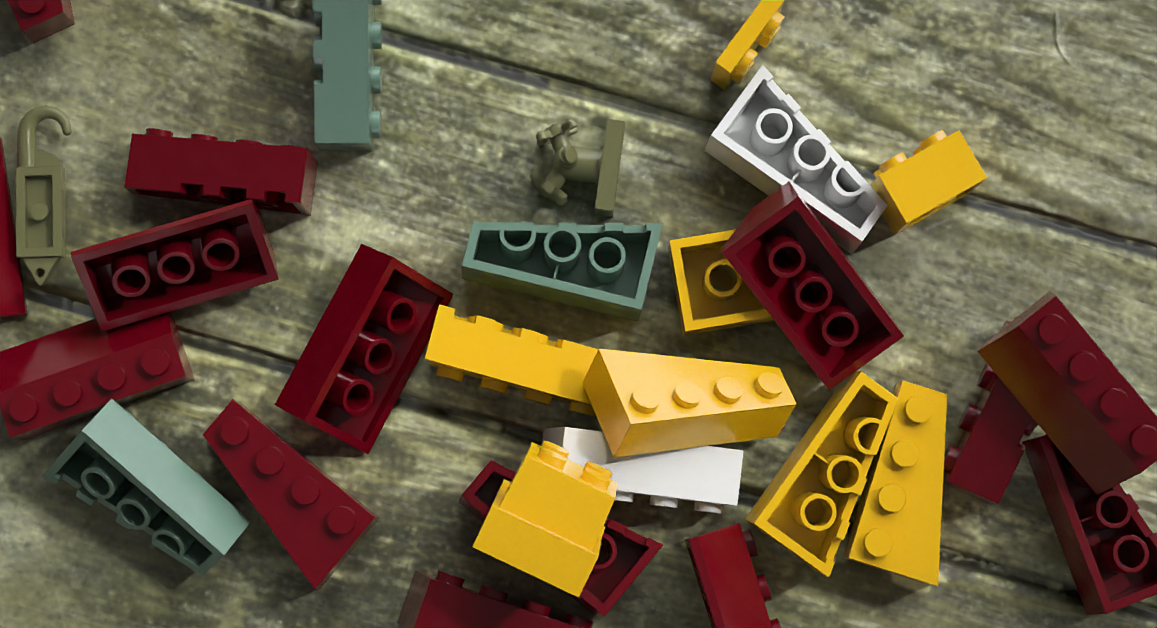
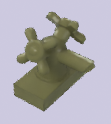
M568 119L564 123L552 124L545 130L538 131L536 134L538 147L541 148L551 143L555 154L552 160L553 169L546 178L533 170L530 175L532 185L545 198L554 200L559 206H564L568 202V199H566L568 195L560 190L566 180L595 184L597 187L595 215L613 217L625 121L607 119L604 144L600 149L571 146L568 136L578 132L577 124L573 119Z

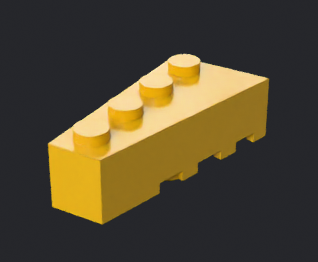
M439 304L425 355V360L429 365L437 367L436 376L457 382H462L464 375L482 379L480 383L481 388L506 394L508 386L525 390L524 399L551 405L552 398L570 402L569 411L595 417L594 409L582 382L598 349L563 339H558L557 342L550 341L548 336L525 328L513 327V330H508L504 328L503 324L479 315L468 316V319L455 316L454 308Z
M598 349L582 382L614 458L778 437L796 406L795 399L780 368Z
M856 371L844 379L745 520L816 572L829 577L835 563L833 560L840 542L844 540L850 525L849 519L859 495L861 496L866 484V476L874 455L878 453L899 398L862 371Z

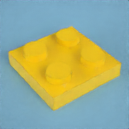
M784 0L760 1L715 62L711 76L713 83L726 90L732 80L738 85L743 81L755 63L753 61L758 55L755 51L757 46L760 45L766 49L779 32L780 24L785 16L780 14Z

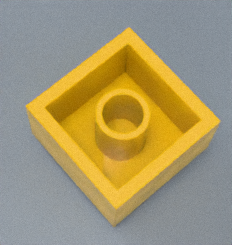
M941 130L920 142V146L912 151L914 154L912 157L907 159L902 152L879 166L880 169L873 173L876 179L870 186L888 205L882 215L894 236L971 193L987 179L960 130L949 136H946L944 131Z
M736 229L669 241L667 248L683 336L774 320L721 252L722 247Z

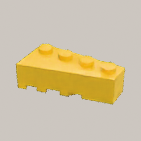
M902 380L895 384L893 395L899 399L878 453L873 457L843 558L930 586H938L947 394Z

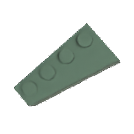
M473 222L462 262V279L638 322L663 223H646V225H623V223L576 225V223L558 222V225H534L533 223Z
M113 399L100 410L43 474L44 477L55 484L60 479H63L79 489L76 497L90 506L95 501H98L118 514L115 521L128 530L133 528L152 535V545L202 576L226 554L251 522L234 504L225 499L200 474L191 469L166 444L158 440Z

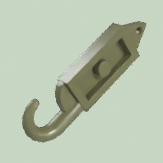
M48 105L38 106L28 111L21 119L17 131L16 257L24 260L36 282L41 287L46 285L60 258H66L65 168L62 161L54 154L44 150H36V127L44 119H53L61 125L64 135L68 136L72 132L71 124L66 114L57 107ZM40 270L45 271V274L42 277L38 276Z

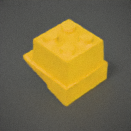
M543 441L542 445L539 446L532 442L512 481L503 480L472 547L579 598L599 557L601 540L605 530L604 523L615 500L618 483L610 479L613 474L611 471L596 463L587 461L585 466H582L567 459L569 452L554 443Z

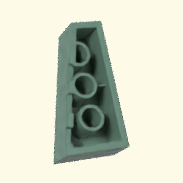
M312 0L315 25L320 27V35H315L313 40L315 71H319V80H314L315 145L319 151H373V138H381L382 116L381 111H374V94L382 93L381 66H374V49H382V22H375V5H382L383 0Z

